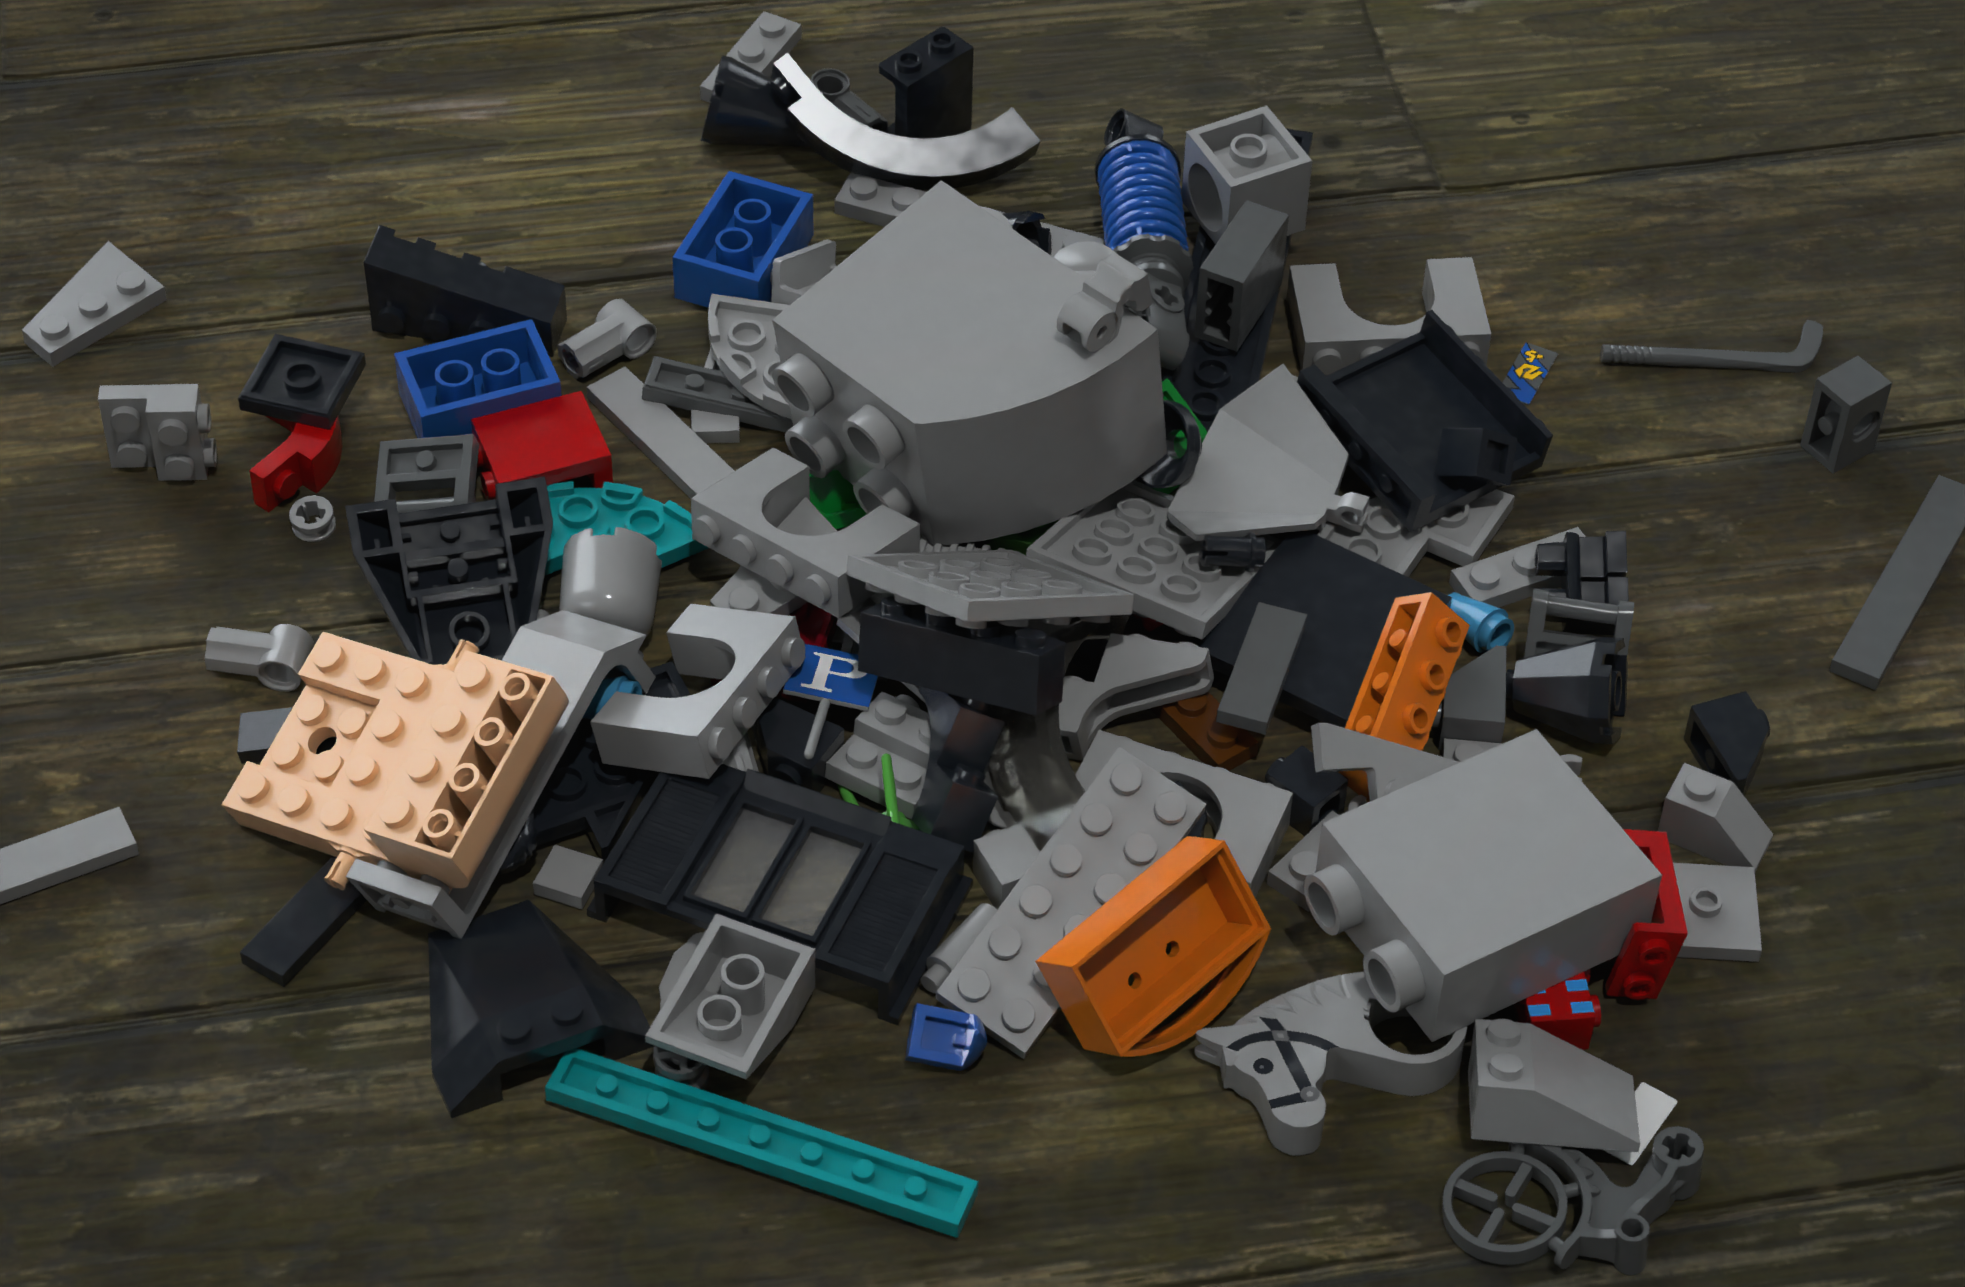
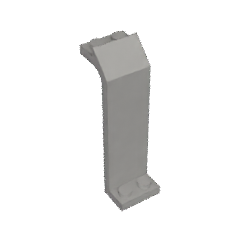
M561 610L521 626L501 661L553 676L567 695L569 703L469 885L461 889L452 888L450 892V888L434 877L422 875L420 880L409 877L401 868L384 860H379L378 864L374 865L355 859L346 878L376 910L384 913L387 910L448 931L453 937L462 939L603 679L627 676L629 681H638L641 685L642 693L647 694L655 679V675L643 660L644 654L639 650L647 634L566 610Z

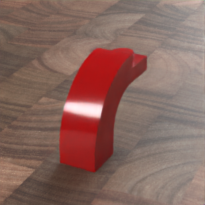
M339 415L330 430L266 416L292 433L287 440L249 470L255 505L270 512L285 499L292 497L302 485L317 494L329 482L337 470L342 455L343 442Z

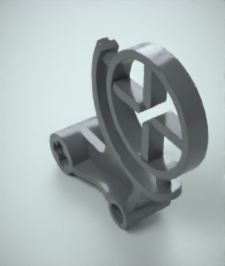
M1668 1127L1660 1131L1654 1139L1651 1157L1636 1183L1629 1187H1620L1612 1183L1596 1163L1573 1147L1509 1142L1508 1151L1489 1152L1475 1156L1461 1164L1451 1174L1443 1193L1444 1225L1449 1236L1458 1247L1469 1255L1485 1262L1501 1265L1520 1264L1541 1257L1549 1250H1553L1556 1253L1554 1264L1563 1270L1568 1268L1578 1256L1612 1262L1619 1272L1626 1275H1635L1642 1272L1646 1267L1649 1225L1667 1212L1675 1200L1687 1199L1699 1190L1704 1155L1703 1141L1696 1132L1685 1127ZM1547 1165L1560 1173L1569 1184L1563 1185L1558 1176ZM1487 1172H1516L1505 1191V1204L1508 1207H1512V1220L1540 1232L1542 1235L1531 1241L1516 1245L1493 1244L1504 1225L1505 1212L1502 1208H1497L1498 1195L1468 1181ZM1531 1178L1540 1182L1553 1196L1558 1209L1556 1218L1517 1203ZM1577 1196L1582 1215L1573 1233L1563 1241L1560 1238L1566 1226L1567 1199ZM1454 1197L1492 1212L1478 1237L1465 1230L1456 1219L1452 1209Z

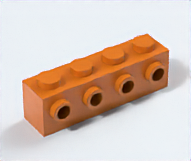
M1432 592L1396 597L1345 728L1423 751L1429 739V733L1440 703L1445 696L1446 687L1454 666L1461 654L1462 645L1470 625ZM1338 771L1348 779V786L1358 795H1364L1366 801L1370 802L1367 773L1365 771Z

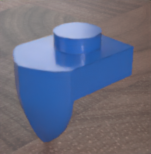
M920 1003L913 1007L905 1060L963 1071L969 1068L983 1053L987 1046V1036L983 1023L976 1014Z

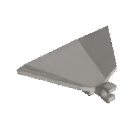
M1283 363L1220 408L1202 442V451L1197 465L1190 477L1180 485L1167 510V517L1173 525L1195 541L1204 540L1205 535L1243 537L1249 532L1255 533V535L1315 529L1322 531L1326 521L1361 533L1368 519V512L1365 511L1369 505L1370 497L1353 492L1338 496L1349 454Z

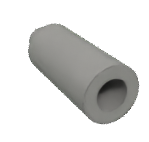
M981 903L927 958L926 966L928 971L921 977V983L928 991L936 993L995 914L997 908L987 903Z

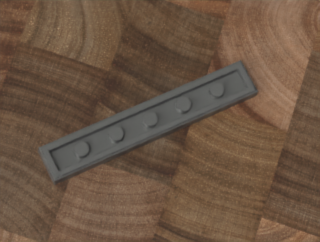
M1938 475L1832 659L1829 672L1877 690L1965 533L1964 484Z

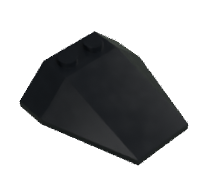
M545 477L495 484L496 499L406 513L398 514L396 499L345 506L353 556L410 658L432 665L447 664L459 640L463 639L465 642L469 641L479 648L478 654L502 660L519 628L537 620L553 530V518Z
M529 899L473 918L462 939L453 937L448 931L442 929L428 933L432 1077L451 1119L502 1101L503 1094L500 1074L594 1041L602 1056L614 1061L655 1047L645 1042V1035L650 1025L637 999Z

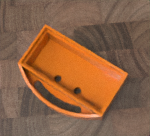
M1186 836L1035 962L1083 1049L1120 1057L1145 1056L1161 1052L1190 1038L1198 1030L1209 1024L1227 1006L1240 990L1258 961L1270 934L1271 927L1225 840ZM1170 942L1171 952L1167 955L1166 946ZM1133 974L1134 982L1129 986L1128 979ZM1212 980L1202 995L1184 1013L1167 1025L1149 1033Z

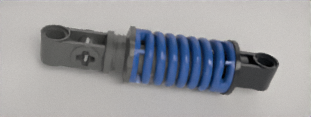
M1119 109L1114 113L1107 125L1104 135L1106 147L1099 154L1095 164V179L1101 198L1100 206L1102 209L1105 246L1148 273L1153 304L1143 311H1135L1126 304L1124 306L1158 329L1161 367L1173 371L1183 361L1189 346L1183 298L1185 289L1191 282L1190 273L1194 269L1185 228L1186 223L1180 186V160L1175 149L1163 140L1162 126L1125 109Z

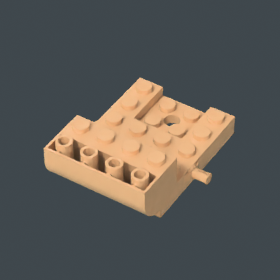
M322 632L298 673L306 684L305 688L260 765L249 761L246 762L224 799L222 806L239 825L337 857L327 876L324 877V881L334 888H339L340 890L346 888L348 882L346 875L355 859L377 865L379 860H384L401 868L407 873V876L420 880L422 875H429L446 884L450 888V892L452 888H466L563 715L569 700L553 676L478 654L479 648L469 641L465 642L463 639L459 640L447 664L432 665ZM337 737L335 745L330 750L316 754L317 748L324 740Z

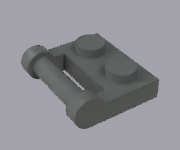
M474 434L380 441L374 502L395 499L396 492L455 488L454 497L396 501L398 514L476 502L475 486L479 442Z
M1534 588L1523 658L1602 638L1545 630L1546 615L1615 625L1613 638H1624L1625 647L1618 651L1616 655H1627L1634 602L1619 600L1618 605L1563 598L1549 596V590Z

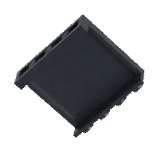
M1433 310L1426 312L1419 333L1327 376L1314 364L1301 370L1297 380L1299 386L1348 452L1347 464L1410 532L1502 487L1501 485H1493L1472 478H1444L1437 476L1435 471L1442 428H1486L1517 437L1511 482L1542 467L1553 438V434L1547 429L1545 424L1527 409L1516 397L1515 393L1499 380L1486 366L1484 361L1475 355L1456 335L1454 330L1445 324Z
M1307 530L1290 532L1264 563V566L1259 569L1228 614L1204 637L1198 646L1209 649L1214 674L1212 688L1222 674L1228 677L1231 676L1259 602L1307 614L1306 627L1278 701L1324 723L1345 728L1394 599L1396 597L1432 592L1450 608L1452 597Z

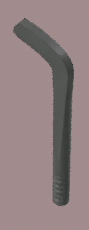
M1807 320L1802 329L1800 343L1793 352H1751L1602 344L1600 361L1601 363H1636L1640 365L1802 372L1808 369L1817 357L1823 336V325L1816 321Z

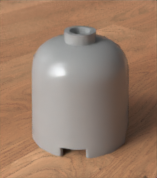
M620 527L615 528L614 535L602 534L593 536V529L589 528L571 536L564 545L560 611L566 610L648 635L654 622L662 561L656 555L657 545L655 542L641 533Z

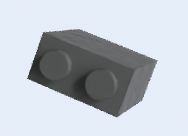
M1248 200L1244 202L1200 267L1194 337L1236 352L1239 350L1282 284L1289 214Z

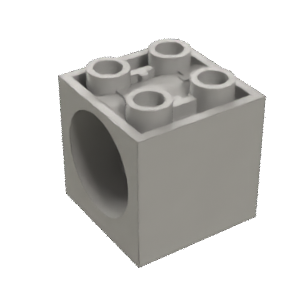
M1268 106L1186 131L1182 182L1183 204L1215 244L1219 241L1246 200L1289 214L1287 236L1303 231L1306 225L1312 160Z

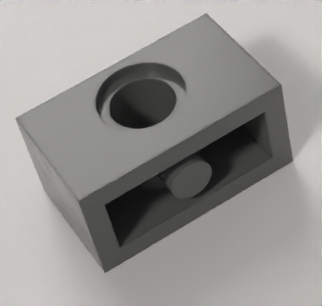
M1859 355L1818 377L1800 446L1833 474L1874 451L1892 382Z

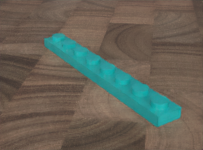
M578 1048L564 1052L545 1086L547 1101L958 1238L978 1195V1181Z

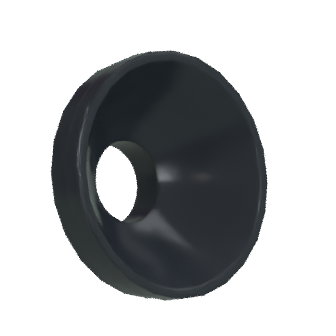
M1163 400L1167 454L1137 477L1140 482L1151 488H1169L1182 484L1194 471L1201 455V436L1195 418L1186 407L1174 401ZM1180 430L1184 433L1187 440L1186 452L1181 458L1178 457L1174 449V439Z

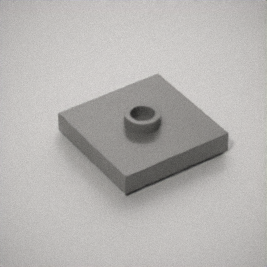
M1673 863L1688 932L1677 957L1759 962L1762 945L1754 867Z

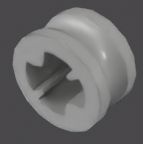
M311 495L298 499L291 506L289 517L296 537L303 541L315 542L328 538L334 532L336 520L329 500L321 496ZM309 516H320V518L316 517V523H305V520L310 521Z

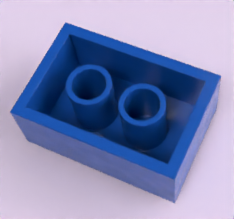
M728 171L672 257L674 298L708 308L711 294L771 302L772 284L770 276L774 259L807 247L814 235L813 194Z
M532 319L394 353L399 395L417 438L472 434V418L562 396L560 379Z

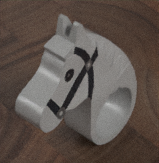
M1357 972L1321 979L1281 994L1256 1007L1239 1019L1233 1026L1198 1030L1196 1032V1039L1202 1044L1195 1047L1194 1054L1198 1058L1221 1068L1224 1088H1233L1236 1093L1247 1098L1255 1105L1262 1118L1270 1142L1278 1150L1289 1155H1305L1314 1152L1320 1146L1322 1140L1326 1102L1321 1093L1323 1083L1326 1080L1343 1081L1405 1096H1419L1435 1092L1446 1086L1459 1070L1467 1026L1446 1035L1445 1038L1448 1043L1432 1053L1411 1055L1395 1051L1383 1044L1375 1036L1372 1029L1380 1022L1390 1018L1412 1016L1405 1008L1397 1012L1386 1010L1371 991L1365 972Z

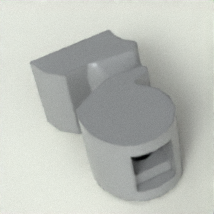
M1114 252L1105 259H1101L1097 265L1095 275L1084 280L1082 291L1073 294L1062 306L1057 318L1058 331L1091 352L1100 350L1106 344L1109 345L1119 333L1124 304L1135 311H1143L1153 304L1148 273Z

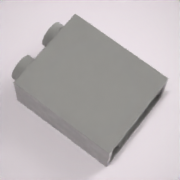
M1535 729L1322 822L1316 871L1305 878L1304 892L1309 909L1318 925L1329 935H1337L1345 931L1364 955L1365 976L1378 1002L1390 1012H1397L1405 1008L1431 1042L1474 1023L1475 1019H1483L1618 956L1632 925L1636 922L1651 923L1662 874L1542 734Z

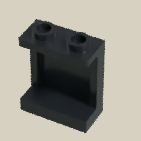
M940 27L880 62L879 73L895 85V123L881 131L910 138H941L962 134L971 130L974 47L946 27Z

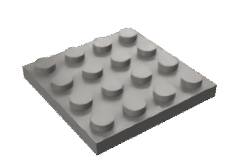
M1133 480L1101 501L1065 518H1061L1031 544L1026 552V557L1044 561L1134 594L1132 609L1134 615L1154 619L1173 627L1181 635L1196 637L1201 640L1228 614L1249 582L1261 568L1255 567L1253 572H1246L1245 568L1240 566H1202L1200 551L1206 550V546H1201V541L1192 539L1173 525L1167 517V510L1174 496L1156 491L1136 480ZM1268 534L1256 535V537L1264 538L1266 562L1281 544L1282 540Z
M1013 550L848 555L846 575L866 582V590L878 593H894L895 601L910 605H924L925 613L941 617L953 616L956 618L955 624L964 628L984 629L987 627V621H997L1006 626L1026 627L1029 625V619H1039L1043 623L1053 625H1067L1070 623V617H1079L1081 620L1093 623L1110 622L1111 615H1131L1133 609L1134 594L1044 561L1026 557V555Z

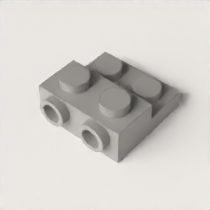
M198 384L107 385L99 387L98 403L112 468L156 467L158 481L207 480L208 468L216 467L217 444L215 438L207 437V433L211 431V409L209 404H202Z
M882 691L870 703L868 711L863 710L855 719L854 734L826 762L825 778L886 807L881 757L887 753L892 759L898 811L905 814L907 818L912 819L922 792L929 761L931 737L929 713L921 710L918 703L908 695L902 694L895 698Z

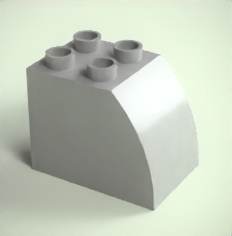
M941 180L772 320L781 365L773 371L772 378L778 392L789 404L793 427L785 433V442L793 457L809 466L810 474L818 478H824L833 469L838 470L844 479L854 485L855 497L866 514L883 504L920 523V535L926 537L933 545L977 542L1021 533L1060 520L1101 501L1132 482L1167 454L1158 329L1123 305L1124 312L1118 335L1109 345L1106 344L1098 351H1088L1074 340L1060 333L1057 329L1059 312L1073 294L1082 291L1085 279Z

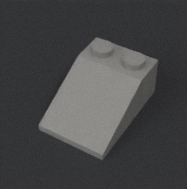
M715 914L645 1035V1042L747 1079L794 1027L815 988V949Z
M1475 1019L1468 1068L1471 1139L1639 1152L1640 1138L1632 1075L1530 1023L1514 1022L1509 1019Z

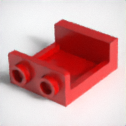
M582 391L471 419L472 434H474L479 442L477 468L481 467L483 471L480 473V480L487 500L496 499L495 484L545 477L546 485L585 475L588 476L593 488H603L604 482L613 483L611 453Z
M1623 829L1662 874V879L1651 923L1636 922L1632 925L1605 987L1608 996L1628 997L1636 1000L1645 998L1657 999L1688 932L1667 832Z

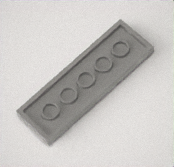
M1119 746L936 991L935 999L951 1010L976 1014L982 1021L987 1035L1025 1059L1061 1010L1059 1003L1035 961L1182 841L1201 818L1207 804Z

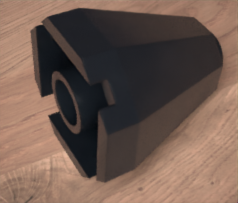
M1602 637L1519 659L1516 661L1515 669H1508L1506 672V700L1513 701L1515 712L1591 743L1614 744L1620 739L1622 727H1612L1614 716L1624 717L1627 706V655H1616L1618 651L1625 647L1624 638Z

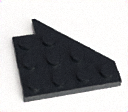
M673 661L650 668L655 675V679L647 694L642 693V695L661 698H677L691 695ZM582 718L533 807L534 820L536 821L535 828L538 830L537 834L539 836L536 842L537 846L587 830L600 858L605 861L636 812L658 771L603 764L590 723L591 720Z

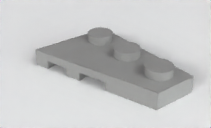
M108 241L22 329L24 342L48 364L54 367L167 300L165 288Z
M806 496L777 527L784 532L803 536H819L837 532ZM741 566L710 600L711 606L780 615H789L804 604L809 603L744 566Z

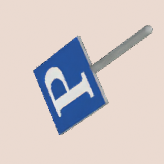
M805 644V660L785 683L783 694L820 701L804 751L806 759L814 757L830 703L864 711L869 709L878 676L858 671L859 655Z

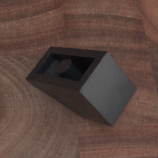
M1744 691L1692 705L1684 740L1702 770L1734 782L1745 797L1761 762L1766 739L1770 735V725L1765 712L1762 709H1757L1748 693Z
M774 697L752 726L766 775L820 793L829 782V779L825 778L826 762L844 745V728L825 720L814 757L806 759L804 751L816 715Z

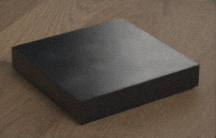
M275 334L238 397L239 408L242 411L330 430L366 366L365 353Z

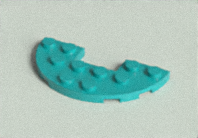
M573 481L547 485L553 518V530L545 575L562 569L564 545L571 536L589 528L593 529V536L602 534L614 535L616 527L643 534L657 545L656 555L662 561V568L709 548L692 539V516L690 512L671 500L663 504L645 497L641 488L612 482H604L603 488H574Z

